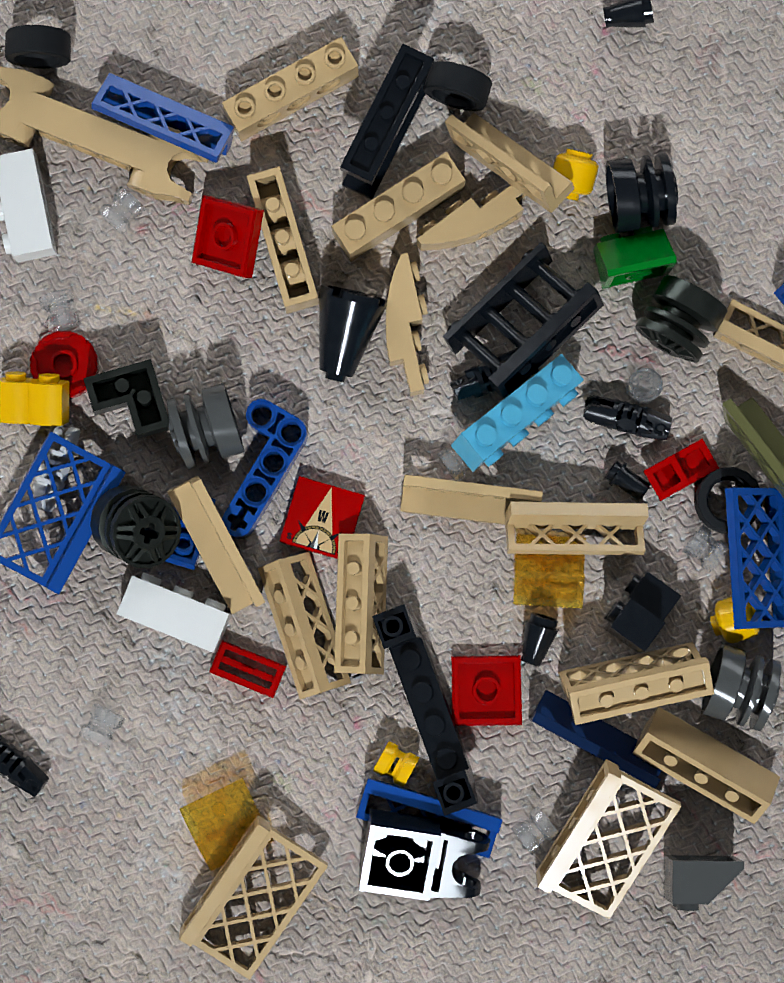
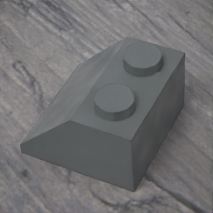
M664 855V898L677 907V910L697 911L699 910V904L708 905L744 870V861L734 856Z

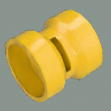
M388 741L373 771L381 776L388 775L392 777L394 783L404 787L420 757L411 752L404 753L399 750L398 745ZM395 758H399L394 768L391 769L390 767L392 766Z

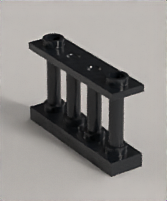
M402 44L340 166V170L347 173L342 186L370 200L374 198L426 95L423 88L427 75L434 63V58Z
M542 242L534 249L528 250L521 258V261L460 320L454 321L449 326L447 333L442 336L455 355L465 346L492 371V375L488 379L495 391L503 399L518 389L604 306L598 290L589 282L581 289L576 290L548 266L553 260L546 245ZM538 275L567 300V303L556 313L551 314L524 290ZM513 299L542 323V327L531 337L524 336L500 314ZM488 323L494 326L517 347V351L506 361H501L475 337Z

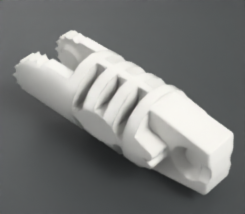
M50 426L49 432L51 431L62 437L64 428L63 426ZM75 427L68 428L66 434H64V439L77 445L81 430ZM53 442L47 453L50 467L69 462L66 448L62 445L60 447V444ZM44 460L41 463L38 471L46 469ZM70 467L52 472L57 491L64 489V481L67 479ZM47 473L35 477L33 483L34 498L53 492ZM54 497L35 502L37 509L52 512L56 503Z

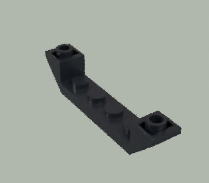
M406 604L372 616L383 648L390 650L437 781L432 783L444 816L478 804L470 762L425 639Z

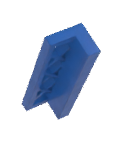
M112 73L108 74L92 101L91 109L215 163L218 162L221 154L227 155L232 145L234 126ZM168 126L181 131V133L170 131Z
M368 777L356 818L368 821L369 813H365L370 794L385 798L391 808L390 812L398 813L399 810L411 806L418 808L423 817H427L425 811L435 814L430 818H439L444 816V813L436 797ZM392 801L401 803V805L395 808ZM468 807L444 816L453 819L454 823L460 825L458 823L460 821L468 824L465 827L472 828L476 826L490 830L488 835L490 838L489 849L485 852L476 853V855L490 859L496 835L499 833L503 819L501 817Z

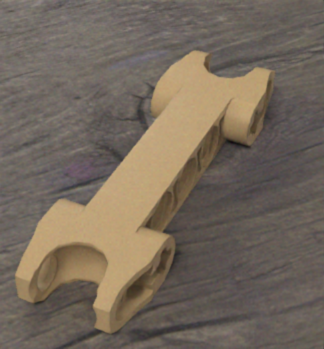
M0 66V84L10 90L9 101L4 107L0 108V138L18 146L29 148L34 134L132 172L127 186L138 193L156 200L186 205L191 204L193 199L192 193L170 179L171 169L177 162L184 159L208 163V159L151 134L143 135L51 99L50 96L55 86L51 81L24 69ZM168 126L170 131L181 133V131Z

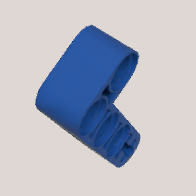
M257 399L248 406L246 419L250 427L267 438L268 441L222 518L229 534L236 539H244L254 531L308 439L307 429L299 418L265 399ZM260 408H266L272 412L271 420L265 425H258L253 421L254 413ZM291 425L299 427L302 434L298 441L289 443L282 438V433L286 427ZM271 455H279L284 459L283 467L277 472H270L265 469V461ZM254 484L263 485L266 489L265 497L259 502H252L247 497L248 489ZM241 501L249 508L257 510L254 515L247 511L244 516V521L247 523L245 529L239 527L236 531L232 530L234 525L230 522L233 516L239 518L244 511L242 506H238Z

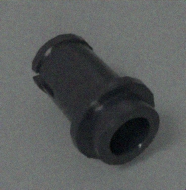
M616 461L607 472L605 478L610 481L609 485H617L639 502L649 489L650 483L628 469L626 462L621 464Z

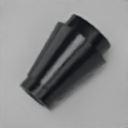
M623 0L609 7H603L606 28L646 27V24L654 23L651 0Z
M531 613L530 620H526L521 661L541 666L542 660H544L559 631L556 628L558 620L543 614Z

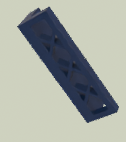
M548 690L544 691L529 719L531 722L604 762L607 759L617 764L619 770L655 789L657 788L661 780L658 778L661 770L632 754L637 744V739L603 720L575 725L569 702Z

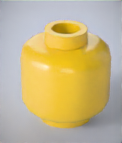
M566 148L565 153L556 156L553 169L572 181L574 190L566 197L567 199L578 201L580 195L592 193L599 169L597 162L592 160L593 154Z
M732 597L720 600L715 604V615L710 616V622L716 636L722 635L728 643L734 644L759 634L760 628L734 629ZM749 602L746 605L747 622L750 621L755 613V609Z

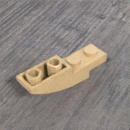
M508 183L510 186L501 193L494 190L480 202L483 205L481 208H479L472 197L465 203L462 200H458L445 211L447 216L440 222L436 223L432 220L418 231L420 237L417 238L416 245L420 251L441 250L462 246L488 237L522 217L524 209L519 204V201L525 198L526 195Z
M408 253L401 254L390 283L385 327L389 365L403 364L411 397L424 394L423 385L429 384L425 363L418 364L416 351L422 350L418 330L411 331L410 328L422 325V315H426L428 312L424 294L417 295L414 283L420 281L417 262H410Z

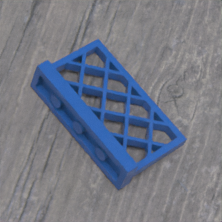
M50 431L0 521V539L14 535L19 551L18 554L9 557L0 555V564L60 594L92 535L90 522L94 506L98 499L109 489L119 486L126 472ZM53 442L66 448L69 462L50 467L47 453ZM72 451L84 458L74 460ZM44 460L46 469L38 471L41 463ZM91 461L101 467L94 480L81 484L76 464ZM71 466L76 485L57 491L52 472ZM47 473L53 492L34 498L30 483L34 477ZM90 486L88 492L84 495L83 488ZM78 490L81 499L78 510L64 514L59 495ZM27 491L29 499L21 501ZM54 497L60 516L40 521L35 502ZM31 504L36 523L17 528L13 514L18 507ZM73 517L70 525L68 526L66 519ZM61 520L65 534L61 541L47 545L42 526ZM10 522L12 530L4 532ZM38 528L43 546L24 552L18 533ZM57 547L51 557L49 549ZM45 551L48 565L42 576H39L29 570L25 557ZM21 558L23 567L12 561Z
M725 488L734 629L784 628V498L776 488ZM738 496H741L749 506L744 514L739 510ZM764 498H765L766 512H765V511L762 509V507L760 506L761 503H762V501L764 500ZM754 514L762 523L757 532L749 523ZM743 532L751 540L746 550L741 545V535ZM766 534L768 537V547L763 542ZM756 550L764 557L759 567L752 559ZM745 567L753 575L748 585L743 577ZM769 567H770V581H769V580L767 579V577L765 576V574H766V572L768 571ZM759 584L766 592L761 602L754 594ZM749 602L755 609V613L750 621L747 622L746 605ZM771 603H772L773 617H772L771 614L767 611L768 608H769V606L771 605Z

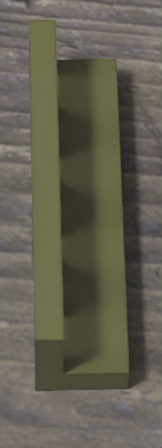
M753 397L739 406H736L731 398L722 403L725 422L784 498V437Z

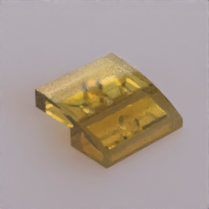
M516 533V543L530 544L536 538L534 534ZM546 535L555 544H565L571 538L569 536ZM515 554L513 604L583 608L585 555Z
M244 778L179 809L210 871L224 865L257 815L263 818Z

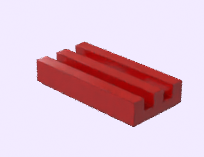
M222 640L209 672L274 698L287 666ZM227 649L274 668L277 672L275 676L224 656ZM223 662L271 682L270 689L219 669L220 663Z

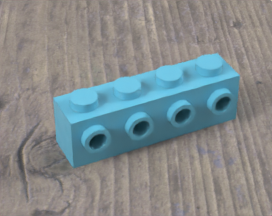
M560 354L463 431L451 444V447L472 472L484 463L487 467H490L504 455L501 449L508 443L513 447L529 435V432L526 430L533 423H536L539 427L554 415V412L551 410L554 406L560 403L564 407L579 394L576 388L584 379L563 354Z

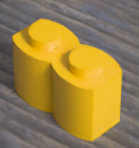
M11 371L6 372L5 377L0 378V423L63 426L69 422V381L60 380L59 374H39V379L26 378V372Z

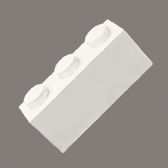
M27 149L0 155V222L5 221L7 234H2L6 254H12L17 263L57 255L37 154L33 149Z
M144 572L141 578L131 577L117 615L212 653H217L231 618V614L224 612L227 605L209 598L203 604L192 599L194 592L177 585L174 586L173 591L160 587L161 579Z

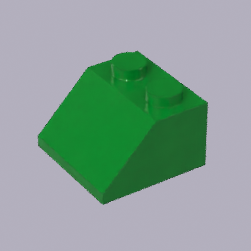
M651 226L634 230V235L621 238L619 233L601 237L600 242L596 243L593 252L602 289L669 275L677 263V259L664 229L654 230Z

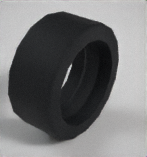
M15 26L9 28L5 33V58L14 65L28 68L49 69L66 66L71 61V36L69 32L53 26Z
M437 61L433 63L427 75L423 90L430 98L444 105L466 111H481L486 107L492 81L484 73L474 68L454 62Z
M723 467L709 473L698 484L694 495L695 510L700 521L709 529L722 534L728 533L727 521L717 518L711 512L708 505V496L713 486L724 480H732L744 488H760L754 477L747 471L736 467ZM755 514L749 522L750 525L757 519Z

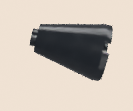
M320 286L319 369L326 372L325 378L345 382L346 377H353L384 313L387 299L379 296H374V298L367 297L368 295L364 292L336 286Z

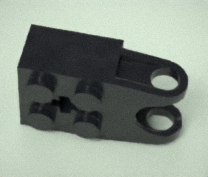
M370 809L359 869V890L429 901V898L476 897L481 892L480 881L465 872L459 871L453 864L463 855L487 851L490 845V838L478 830L437 818Z

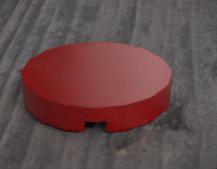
M55 331L44 336L38 342L30 357V373L33 379H39V374H59L60 380L69 381V399H74L86 393L87 389L83 378L96 375L99 372V357L93 345L82 335L72 331Z

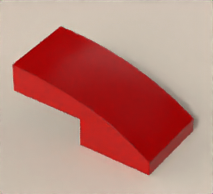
M700 439L649 467L643 473L658 499L662 501L719 469V466L704 440Z

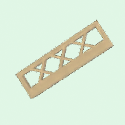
M474 112L464 123L452 114L445 120L455 145L550 213L574 190L572 181Z
M732 299L727 307V313L713 337L784 373V325ZM734 310L747 316L751 329L744 330L729 322ZM755 321H757V322H759V323H761V324H763V325H762V326H759V327H756ZM768 328L777 331L781 345L776 346L760 338L758 331Z
M197 475L168 490L167 493L231 614L253 603L256 607L265 603L199 476Z
M404 475L400 512L505 525V513L510 502H542L543 491Z
M510 502L505 513L507 554L644 555L646 550L643 525L649 517L648 503ZM514 528H527L536 538L530 544L515 543ZM552 529H562L571 538L565 544H555L546 534ZM586 529H595L604 539L599 544H589L580 535ZM619 530H634L635 545H624L614 535Z
M339 534L334 673L384 675L385 649L372 616L386 611L388 536Z
M306 552L286 557L259 567V574L299 699L301 700L350 684L351 680L348 673H336L338 680L328 682L325 666L328 662L334 667L335 631L310 553ZM300 562L304 573L302 582L295 578L291 564ZM305 596L313 601L315 607L313 615L305 610L303 604ZM316 629L324 635L325 644L323 648L316 644L314 638Z

